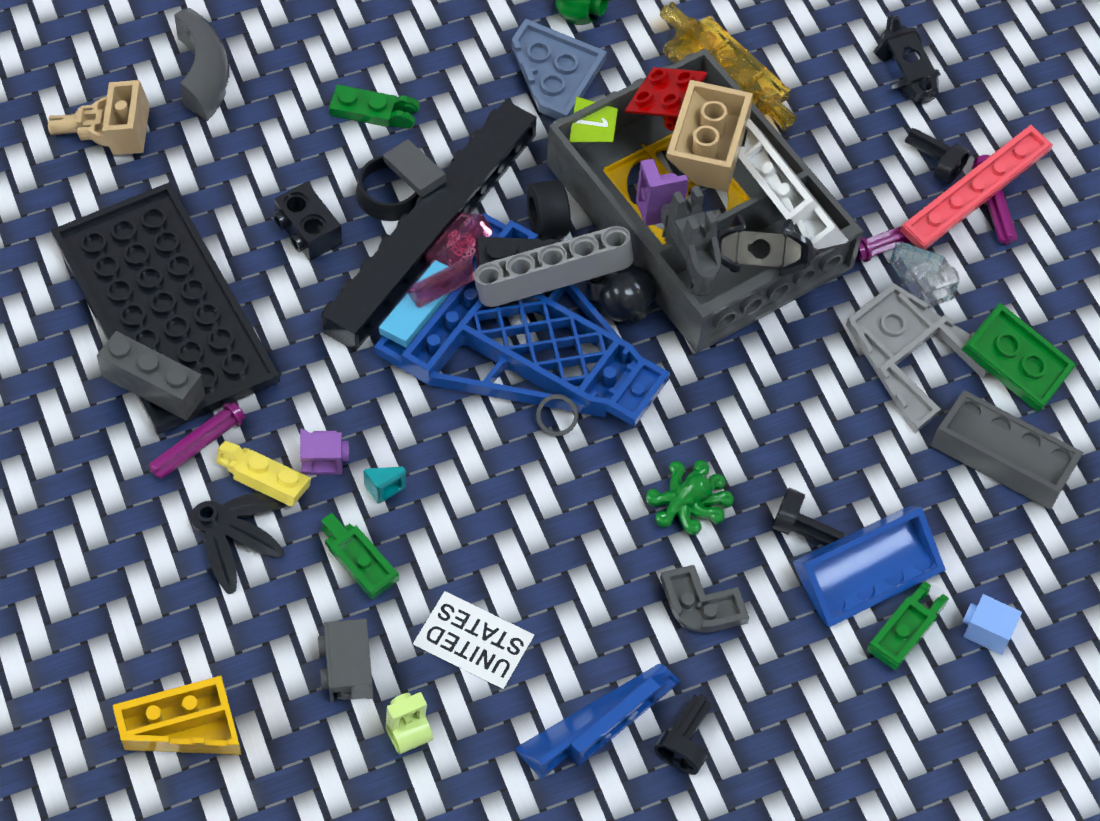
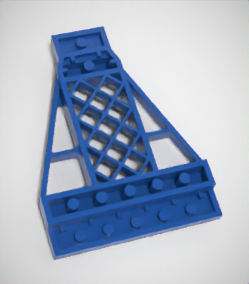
M483 213L467 232L471 234V238L474 240L477 237L538 239V234L510 220L506 225L486 213ZM476 252L469 258L459 259L449 254L443 264L461 272L463 279L407 348L384 336L374 346V354L430 386L539 405L549 395L562 394L574 401L578 413L604 418L610 413L633 427L636 426L670 377L669 371L643 358L632 344L621 339L575 284L554 289L548 298L542 294H537L517 300V305L495 306L494 309H490L491 307L483 305L479 300L474 280V272L477 269ZM563 293H567L589 320L556 302ZM536 312L543 316L544 320L527 323L525 314ZM520 315L522 324L504 327L502 317ZM497 318L499 328L481 331L480 321ZM563 327L572 334L569 337L555 339L553 329ZM547 330L549 340L532 342L530 333ZM525 335L526 344L509 346L507 336ZM502 338L503 345L493 339ZM591 343L599 347L600 352L583 354L581 344ZM460 346H468L497 363L483 381L439 372ZM575 346L577 356L560 358L558 348ZM552 349L553 360L537 362L535 352ZM529 353L531 361L521 356V354ZM597 362L588 374L586 364ZM580 365L581 376L565 378L563 368ZM557 369L559 377L547 370ZM510 370L549 393L501 385L494 382L503 371ZM552 399L544 404V407L573 412L570 404L561 399Z

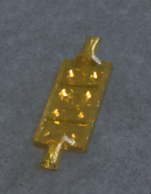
M674 2L662 8L660 17L676 30L675 37L664 44L663 53L674 63L682 60L690 53H696L706 48L742 91L753 93L752 102L763 115L767 114L783 131L787 130V126L791 127L795 123L797 115L782 104L789 99L791 90L710 16L702 21H698L693 17L689 18Z

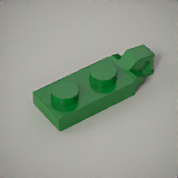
M333 513L321 520V530L328 537L325 540V544L329 548L330 553L371 600L399 581L398 572L357 525L353 527L349 523L344 527Z

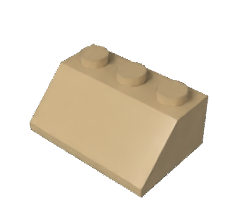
M690 80L666 158L696 185L728 192L740 147L747 130L746 124L751 114L753 93Z

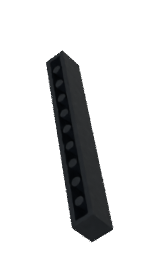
M507 100L498 109L495 108L490 112L484 126L480 130L476 129L473 132L467 146L455 153L450 166L443 171L446 174L447 182L424 197H418L415 207L409 214L405 213L402 215L397 228L391 235L387 234L382 239L375 254L363 261L358 274L353 279H348L341 289V294L334 302L330 301L324 307L321 315L324 334L355 352L359 349L536 136V116Z

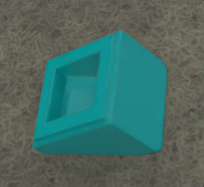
M404 467L369 468L363 471L364 485L377 503H382L406 488V470Z

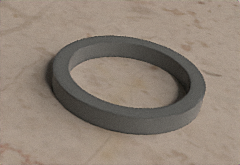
M549 395L540 402L537 408V422L541 429L550 435H565L572 431L577 424V406L571 398L565 395ZM561 399L570 404L574 412V419L567 429L554 431L545 426L541 418V410L548 401Z

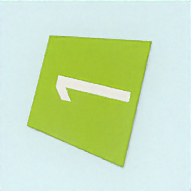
M576 96L574 113L595 102ZM606 106L573 123L569 142H613L618 109Z

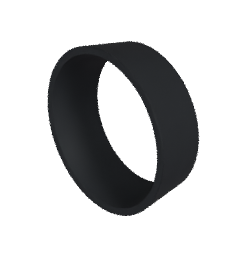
M383 155L367 162L361 169L356 189L357 201L362 210L373 218L382 221H399L403 214H409L415 207L419 197L416 192L401 202L384 203L370 197L362 185L364 179L371 173L379 169L390 168L384 163Z

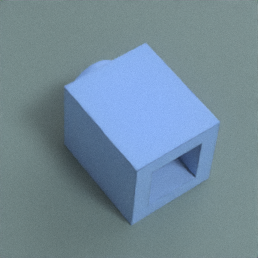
M983 594L978 606L971 603L962 622L967 624L968 627L963 637L1002 655L1022 612Z

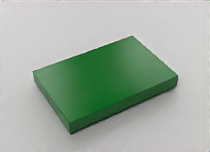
M1001 303L993 309L961 349L1037 412L1043 409L1077 365Z

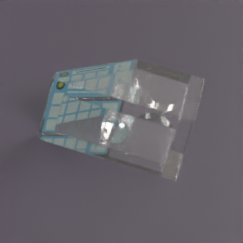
M904 242L895 243L890 263L909 293L929 305L928 308L954 299L960 282L957 270L949 265L944 256Z

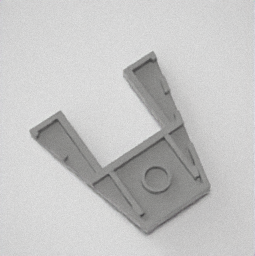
M893 283L850 316L846 326L910 428L916 434L939 414L941 408L897 364L937 334L981 378H984L989 372L961 350L974 332L970 335L954 325L955 321L946 315L941 317L928 309L929 305Z

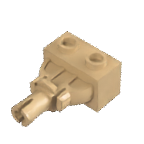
M140 80L109 82L107 97L97 100L92 105L81 106L75 114L50 115L48 118V130L52 136L78 133L80 140H93L99 145L109 146L113 155L143 153L150 104Z

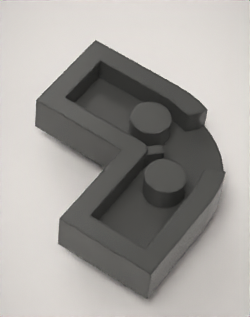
M695 565L661 572L660 580L671 612L684 627L696 632L710 633L748 624L749 615L739 587L705 595Z

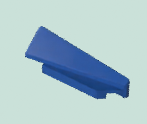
M657 664L517 746L516 752L541 779L568 757L579 767L677 686L680 680L664 664Z

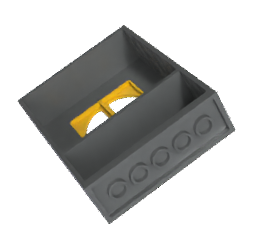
M706 48L696 53H690L682 60L670 66L662 67L705 71L707 75L703 83L742 91ZM646 78L637 79L630 86L618 92H611L605 98L565 118L561 117L549 125L548 167L563 183L564 187L597 228L606 229L613 226H621L628 229L634 256L631 265L645 269L652 276L656 285L655 301L696 353L854 268L863 230L753 102L750 120L761 130L849 241L844 244L818 249L819 254L817 258L811 260L807 268L788 274L786 277L779 275V270L782 269L780 267L737 264L741 269L735 273L720 264L718 275L712 279L711 291L705 296H697L693 294V288L690 289L692 276L687 269V263L678 246L670 245L664 241L665 237H662L663 229L655 225H644L638 205L631 201L628 194V175L637 163L643 160L654 159L659 175L669 173L656 157V154L668 150L674 130H668L664 126L663 116L625 113L626 107ZM606 106L618 109L613 142H569L573 123ZM746 130L742 146L745 145L748 130ZM738 157L727 192V209L716 217L718 220L717 231L728 228L735 216L739 214L746 224V230L741 231L783 234L782 229L787 221ZM688 179L686 198L689 197L688 193L691 192V187L697 186L690 179ZM795 224V232L802 235L797 224ZM758 239L753 244L748 245V251H751L752 255L756 258H764L770 252V245L766 240Z

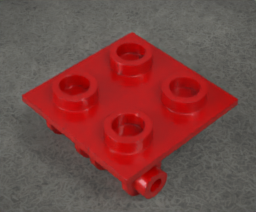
M653 67L626 107L625 113L663 116L664 126L668 130L673 131L689 81L703 82L707 72Z

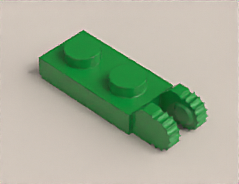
M337 84L329 106V115L379 126L409 129L414 126L416 120L410 113L418 112L420 104L415 98L404 95L397 97Z
M925 581L911 597L908 596L868 645L867 651L895 671L935 623L937 616L949 600L947 596L942 594L934 601L930 609L921 605L920 602L927 597L931 585Z

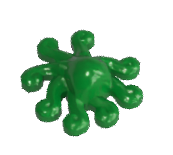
M698 460L694 463V471L682 482V478L685 475V466L679 461H673L668 468L672 475L669 486L670 491L660 494L656 489H650L646 494V502L653 507L669 504L666 512L661 511L656 514L655 522L658 526L669 527L674 517L678 515L680 523L687 534L697 535L701 531L702 526L700 521L691 519L690 515L696 518L710 519L714 524H721L725 518L723 509L717 506H705L720 504L725 508H729L733 505L734 497L729 491L724 490L712 493L714 489L722 490L725 487L726 479L720 474H713L708 479L706 477L710 468L708 463L704 460Z

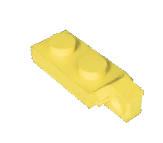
M224 441L217 450L216 463L228 468L227 470L234 475V480L291 507L310 487L311 477L248 448L241 449L237 444Z

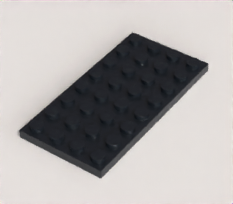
M170 182L51 229L52 237L107 341L115 331H118L202 374L205 397L187 421L136 395L157 435L221 408L225 403L230 404L280 382L278 371Z

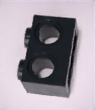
M308 182L274 198L275 213H273V218L280 230L285 229L288 232L295 250L299 253L302 251L309 261L342 244L341 224Z

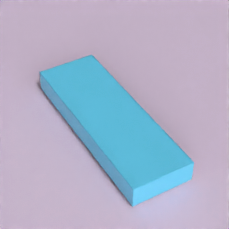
M435 260L379 326L380 335L407 348L462 281V273L450 268L442 274L425 281L434 274L449 267Z

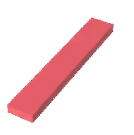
M1029 125L906 221L899 231L917 248L927 249L1050 152L1053 144L1032 125Z

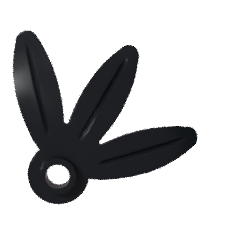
M259 492L237 497L223 505L215 501H204L194 507L191 512L192 525L196 530L205 534L209 564L216 579L226 593L233 594L237 588L235 560L226 536L238 544L265 556L280 558L284 555L283 548L271 535L260 527L238 518L270 513L285 508L288 505ZM207 514H213L210 518H203Z

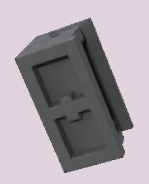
M367 618L324 622L325 636H318L319 658L326 657L327 668L320 669L322 690H329L330 703L334 702L333 693H337V699L341 700L373 699Z

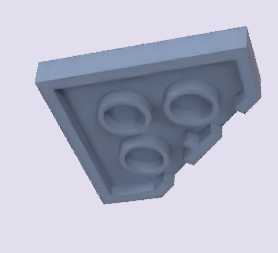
M526 18L512 38L513 52L538 111L555 119L565 118L573 114L576 96L583 98L606 61L607 51Z

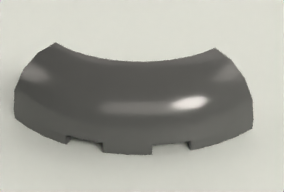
M186 8L174 15L178 39L191 50L195 57L189 73L180 82L183 105L208 121L220 107L226 95L228 78H230L228 56L221 38L214 27L198 12L191 8Z

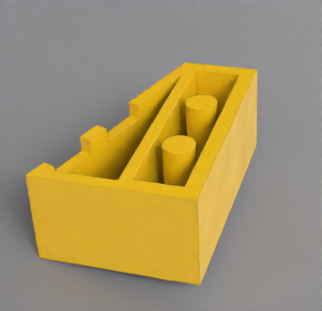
M222 676L112 705L125 750L241 755Z

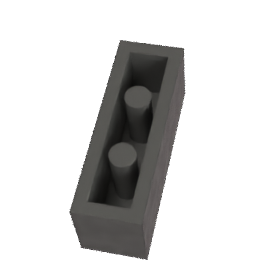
M115 331L97 354L103 378L186 421L205 397L202 374L118 331Z

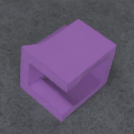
M300 429L302 474H343V461H349V441H342V432L313 431V433Z

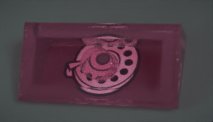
M460 213L429 250L425 258L431 263L437 260L461 272L476 254V238L490 237L493 229L483 214Z
M469 256L419 281L408 289V295L415 305L421 308L474 281L473 259Z

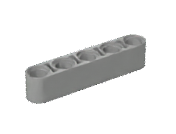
M613 226L482 264L474 272L479 300L485 306L495 307L628 268L634 260L630 232L624 227Z

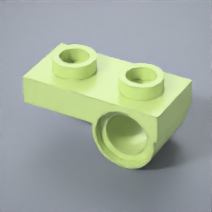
M421 692L412 696L410 693H404L395 697L390 702L391 705L387 706L386 731L397 753L400 755L432 741L433 734L426 718L427 703Z

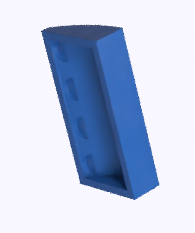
M907 506L793 561L799 578L826 627H831L946 570L923 509L918 506Z

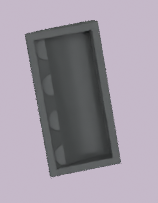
M963 390L938 427L930 445L1050 510L1084 453L966 390Z

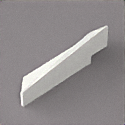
M749 118L746 124L748 131L745 145L740 147L738 157L786 220L792 219L793 224H797L802 236L810 239L813 247L816 249L836 246L849 241L761 130Z

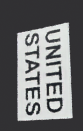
M444 591L413 645L504 689L533 639L534 634Z

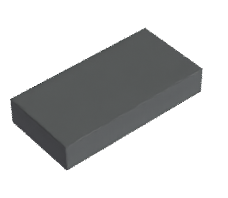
M409 139L383 154L384 163L421 198L447 182L446 174Z

